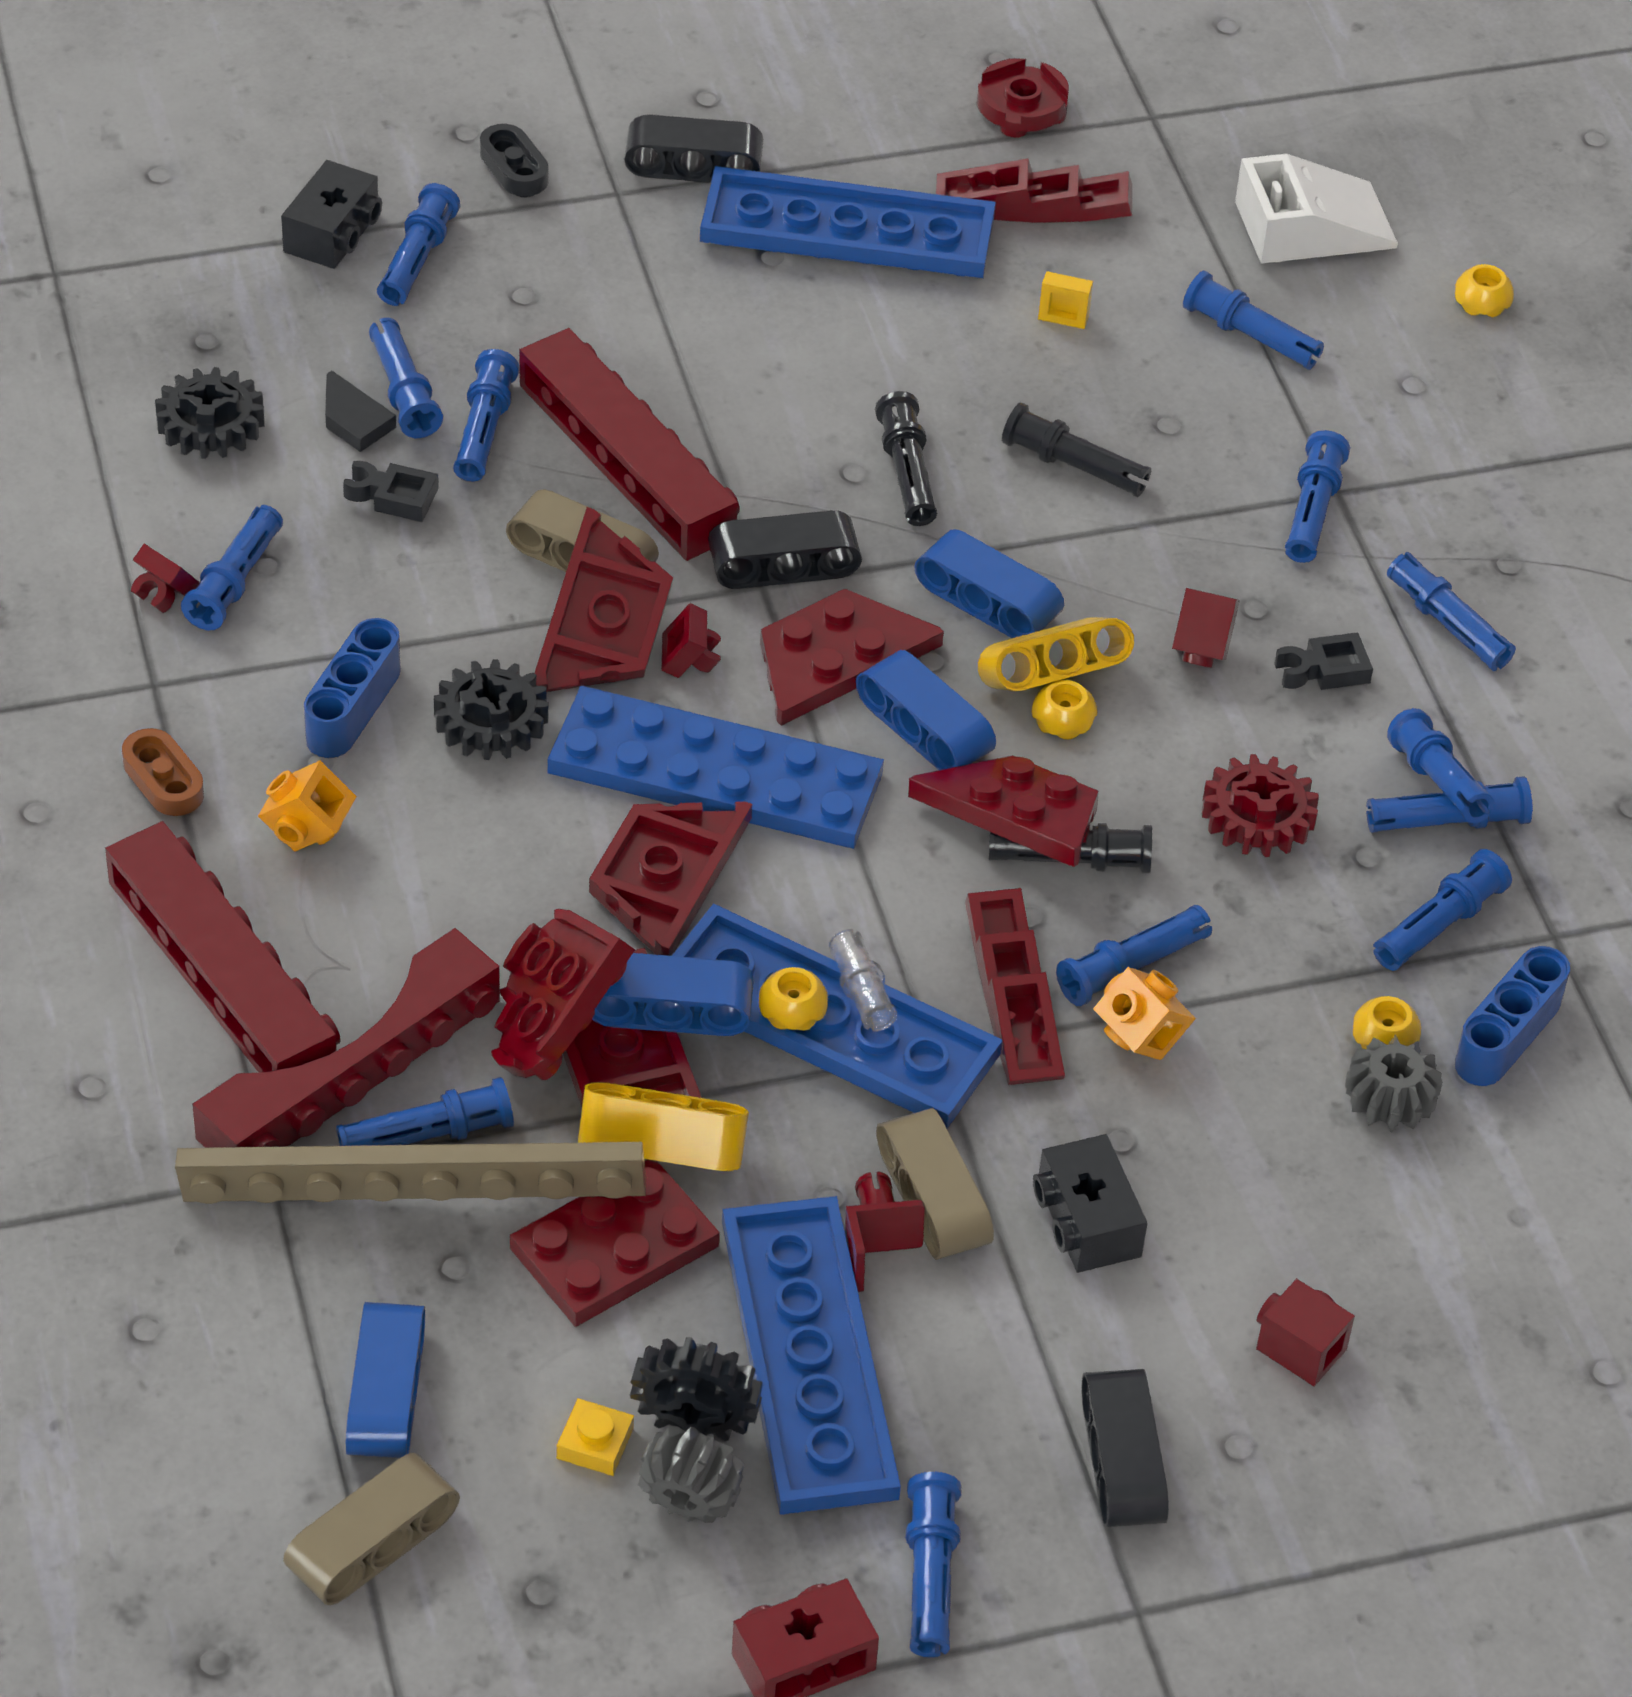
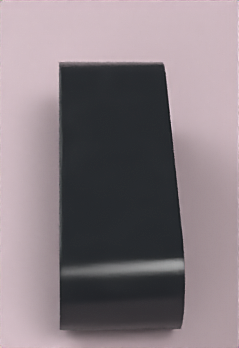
M641 115L630 123L624 156L625 166L630 172L640 177L708 183L712 181L715 166L760 172L763 135L756 126L746 122Z
M830 510L731 520L715 526L708 536L717 580L722 586L729 589L839 579L853 574L862 562L852 519L848 514L841 511Z
M1132 1369L1083 1373L1081 1383L1082 1407L1104 1527L1167 1523L1169 1512L1167 1482L1145 1370Z

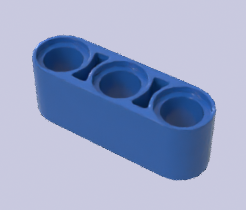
M958 529L950 530L916 560L914 565L918 580L927 590L1010 638L1043 630L1064 608V598L1061 591L1050 580Z
M370 618L355 626L304 701L305 735L307 747L313 754L324 758H334L348 752L398 680L401 672L399 630L394 623L387 619Z
M906 650L897 651L857 675L856 688L865 706L938 770L972 764L995 749L996 736L989 721Z
M1548 946L1530 948L1467 1018L1462 1029L1455 1058V1069L1463 1080L1475 1086L1495 1084L1505 1075L1556 1015L1561 1006L1570 973V962L1563 953Z
M633 953L627 961V967L623 976L617 983L610 986L595 1008L592 1020L604 1026L734 1036L744 1032L750 1023L754 986L753 972L739 962L728 960Z
M364 1303L347 1417L346 1455L401 1458L409 1454L424 1344L425 1306Z

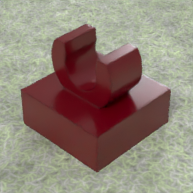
M145 543L133 558V561L147 571V573L141 574L134 580L131 592L145 600L150 591L158 587V592L150 604L162 613L168 611L173 605L175 591L184 597L187 592L196 589L200 584L197 579L182 567Z
M689 603L662 633L661 671L680 678L691 665L699 671L708 673L720 662L721 656L711 651L721 641V636L715 631L707 629V610Z

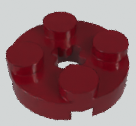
M1006 59L990 65L982 73V80L978 84L977 106L986 119L1000 126V130L1005 136L1019 138L1026 135L1028 131L1043 130L1064 122L1067 114L1069 84L1059 70L1046 63L1041 62L1040 69L1026 66V59Z

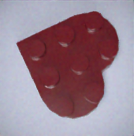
M554 910V919L550 920L542 928L535 923L530 924L515 941L503 964V967L511 973L507 987L500 989V995L506 1001V1005L495 1024V1028L502 1032L499 1048L491 1050V1055L497 1064L514 1076L528 1078L535 1075L541 1080L551 1078L561 1066L562 1054L571 1045L577 1034L582 1032L591 1023L595 1008L610 986L617 983L623 976L627 967V961L635 949L619 937L570 910Z

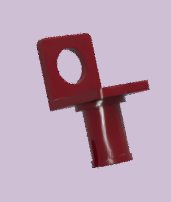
M876 1171L879 1189L874 1188L871 1172L860 1176L855 1184L860 1205L846 1206L845 1235L858 1292H864L865 1253L920 1248L923 1245L925 1217L923 1201L895 1202L891 1179L883 1172Z

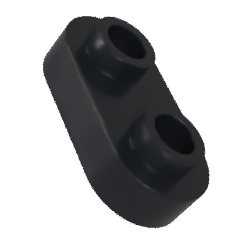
M495 124L486 128L481 133V159L506 191L519 197H531L546 189L548 185V162L522 129L511 124Z

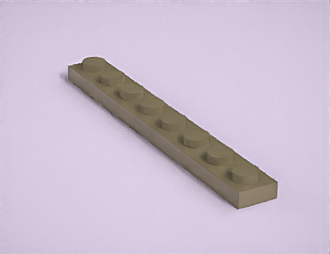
M642 1142L177 1148L175 1162L183 1202H200L205 1204H213L219 1201L272 1203L287 1200L331 1202L334 1200L372 1199L384 1202L392 1199H432L444 1201L451 1198L504 1200L515 1197L563 1199L566 1197L604 1196L607 1198L646 1196V1169Z

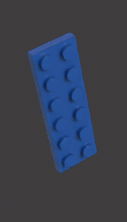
M715 166L700 227V242L983 278L996 202Z
M581 685L548 757L547 773L674 805L702 802L703 811H735V802H748L753 804L750 824L854 849L883 775L884 759Z
M714 903L672 955L728 960L747 966L753 972L754 986L750 1023L744 1032L913 1113L934 1108L947 1129L1001 1055L1002 1039ZM796 967L814 973L821 980L828 993V1007L823 1019L817 1021L810 1029L804 1031L797 1029L783 1030L774 1027L768 1018L761 1014L759 1009L760 988L774 972L784 968Z
M837 1196L722 1209V1226L750 1366L755 1368L753 1379L763 1383L759 1413L780 1515L899 1500L901 1485Z

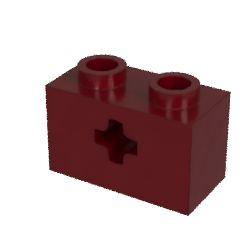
M847 1578L829 1585L821 1583L810 1586L802 1591L798 1597L774 1606H757L746 1612L740 1619L733 1621L732 1656L754 1697H808L876 1670L879 1636Z

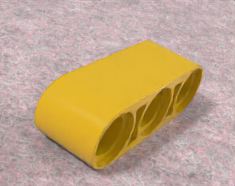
M1105 617L1085 618L997 642L986 647L978 660V673L981 680L991 688L1022 691L1119 664L1125 661L1132 653L1134 635L1130 626L1120 619ZM1104 628L1109 635V645L1106 651L1101 653L1098 650L1096 639L1098 633ZM1055 641L1060 643L1063 651L1062 659L1057 666L1052 665L1049 659V651ZM1008 654H1011L1015 660L1016 669L1012 677L1007 680L1003 676L1001 665L1003 659Z
M589 1083L585 1085L577 1141L578 1143L642 1142L644 1159L710 1170L734 1171L741 1168L749 1111L740 1105L723 1101L612 1083Z

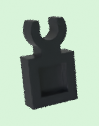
M354 461L352 464V480L344 479L343 495L347 500L365 502L372 499L374 500V511L419 522H423L439 489L437 473L393 463L389 464L385 473L377 471L376 467L371 463Z
M1358 632L1310 638L1307 650L1295 646L1281 647L1276 651L1274 662L1276 668L1291 667L1284 669L1282 685L1283 688L1287 689L1300 688L1308 680L1317 679L1321 690L1370 684L1373 667Z

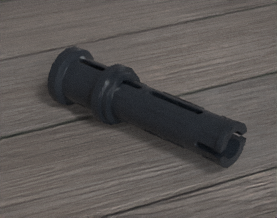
M895 391L882 396L877 401L875 413L877 420L884 426L885 432L881 438L883 448L894 459L907 522L914 526H923L933 522L938 514L933 501L928 472L922 453L927 441L924 428L917 421L920 411L917 398L906 391ZM894 406L897 408L898 417L892 411Z
M1022 402L1018 403L1010 413L1002 433V442L1004 444L1012 446L1016 443L1038 453L1039 459L1045 463H1053L1058 459L1130 492L1135 497H1139L1145 490V485L1130 479L1128 475L1132 474L1149 481L1152 470L1150 467L1143 466L1069 433L1070 428L1064 421L1059 419L1054 422L1048 421L1031 413L1029 406Z
M1098 823V826L1093 825L1086 843L1083 842L1079 863L1091 864V868L1104 872L1107 866L1135 867L1140 868L1142 873H1150L1152 825H1144L1141 830L1109 829L1106 823ZM990 832L989 860L1060 862Z

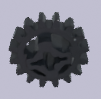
M214 367L211 374L204 375L197 368L193 369V378L186 379L178 374L175 376V387L163 385L161 388L162 398L155 400L158 434H165L166 445L169 447L180 443L181 454L185 456L193 449L200 451L201 459H206L210 451H217L222 458L227 457L228 448L232 446L240 451L246 450L245 438L258 440L259 427L265 426L262 392L255 391L252 379L240 383L239 372L233 371L225 377L221 376L219 367Z
M493 659L490 668L482 669L477 661L471 662V672L469 673L455 668L452 670V682L441 680L439 683V695H435L433 699L437 733H445L446 745L450 747L461 742L462 755L469 756L475 749L482 750L484 760H490L493 751H500L506 759L511 758V748L514 746L528 751L531 749V737L541 739L544 736V724H547L549 721L547 690L545 686H537V675L529 673L520 676V665L517 663L511 665L507 670L500 669L498 659Z
M686 1337L684 1346L678 1347L670 1339H663L660 1350L649 1345L645 1348L643 1358H637L630 1382L632 1384L630 1398L640 1401L638 1407L640 1415H656L654 1426L657 1428L671 1425L687 1431L690 1427H694L700 1434L706 1436L708 1434H715L721 1440L729 1441L732 1430L744 1435L747 1433L749 1423L756 1422L762 1400L760 1395L763 1383L753 1379L755 1373L753 1366L737 1365L739 1354L735 1351L726 1355L717 1353V1343L710 1342L706 1346L696 1344L693 1338Z

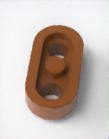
M147 728L133 732L124 740L122 744L124 770L157 811L169 816H182L195 811L202 804L204 799L202 774L168 733L159 729Z

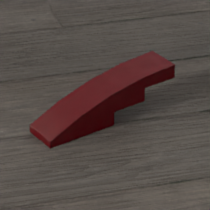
M1029 158L937 174L936 194L996 202L994 220L1055 223L1086 222L1132 216L1133 185L1129 171L1082 179L1079 165L1032 172Z
M1014 888L968 893L965 905L974 952L994 1036L1003 1040L1000 1058L1008 1085L1064 1079L1065 1072L1046 972H1041L1034 929L1029 930L1022 889Z

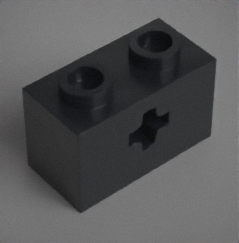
M326 159L281 215L283 252L335 269L347 253L350 254L355 250L360 236L369 225H374L381 214L382 199L378 197V176Z
M1103 1134L1042 1149L1039 1173L1033 1176L1034 1193L1040 1207H1048L1053 1218L1052 1226L1056 1245L1061 1253L1068 1252L1076 1272L1079 1273L1141 1258L1148 1222L1108 1135Z

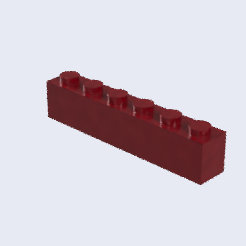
M570 328L519 349L520 387L686 561L710 551L708 536L711 530L723 522L737 520L740 507L733 491L728 487H723L709 472L704 461L698 457L695 458L681 443L675 431L671 428H666L653 415L649 405L644 400H639L625 386L621 376L616 371H611L597 357L593 347L587 342L584 343Z
M160 821L105 847L108 878L111 887L258 1072H270L300 1066L337 1051L336 1045L340 1044L341 1039L334 1021L328 1014L320 1015L311 1004L308 991L301 980L297 977L291 979L282 968L280 958L274 947L268 941L262 943L253 932L251 922L245 911L240 906L233 908L224 897L223 888L218 878L211 871H203L196 862L192 847L183 836L177 838L165 822Z

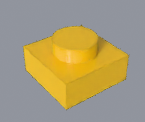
M1046 271L1041 287L1038 320L1085 329L1089 319L1093 281Z
M577 1398L557 1443L556 1459L613 1476L634 1430V1415Z

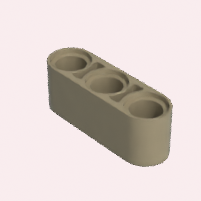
M546 489L537 490L507 523V537L511 544L520 552L566 572L587 506ZM597 511L601 515V521L621 539L626 536L640 548L642 555L647 560L657 561L659 556L658 547L647 533Z
M930 1108L877 1124L876 1136L880 1154L903 1201H923L925 1208L923 1240L932 1257L938 1260L991 1244L994 1239V1230L989 1210L938 1112L934 1108Z
M406 1454L297 1534L288 1545L283 1561L324 1604L329 1606L337 1604L447 1522L459 1504L460 1495L419 1454Z

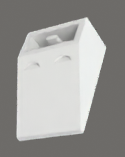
M1290 154L1241 159L1235 203L1261 264L1397 248L1398 242L1371 182Z

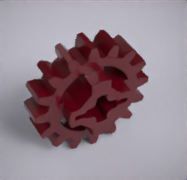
M1251 754L1249 764L1245 765L1235 757L1231 758L1228 771L1216 767L1212 780H1206L1202 799V818L1210 819L1208 826L1210 834L1224 833L1222 845L1228 847L1238 842L1242 844L1241 850L1244 855H1248L1252 848L1256 847L1260 848L1264 857H1270L1272 847L1276 846L1285 854L1291 852L1293 841L1304 845L1307 842L1309 830L1314 831L1319 794L1310 792L1311 778L1297 779L1298 766L1294 764L1285 769L1279 768L1278 757L1273 756L1268 764H1262L1256 754Z

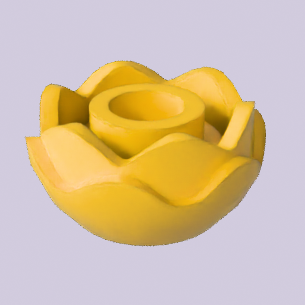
M1480 264L1465 270L1455 283L1456 301L1470 315L1483 314L1489 317H1496L1504 309H1508L1513 302L1514 288L1510 278L1501 269L1493 265Z
M1059 680L1047 684L1037 693L1032 704L1031 714L1036 719L1037 725L1042 732L1057 735L1064 740H1070L1079 734L1086 733L1091 728L1097 716V705L1089 690L1081 684L1071 680Z
M796 967L780 969L767 978L759 991L760 1012L777 1029L808 1030L817 1021L823 1019L827 1011V990L821 980L814 973L806 969Z
M1380 996L1370 999L1356 1011L1353 1017V1037L1358 1044H1361L1362 1049H1367V1045L1370 1044L1373 1037L1386 1045L1389 1044L1395 1035L1400 1044L1405 1046L1420 1041L1421 1022L1412 1006L1399 998Z

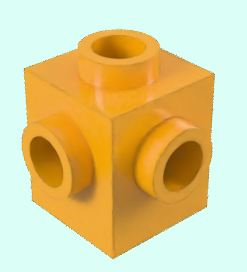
M319 760L293 773L286 770L279 774L266 790V794L269 797L258 817L274 831L279 840L296 852L314 843L323 845L332 839L339 831L357 796Z
M1127 967L1123 973L1115 976L1107 984L1104 996L1093 1008L1107 1023L1104 1032L1114 1043L1125 1050L1131 1049L1134 1053L1159 1060L1164 1058L1196 1019L1175 997L1179 990L1165 975L1156 970H1152L1149 974Z

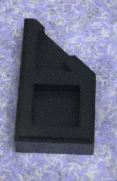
M334 371L327 373L325 421L328 430L361 452L396 428V415Z

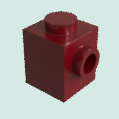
M1186 588L1172 649L1184 651L1183 662L1212 668L1214 658L1226 660L1240 600Z
M1296 1278L1282 1295L1276 1292L1271 1294L1261 1307L1256 1319L1257 1323L1261 1324L1256 1349L1307 1383L1315 1386L1347 1350L1355 1315L1336 1304L1325 1292L1314 1290Z

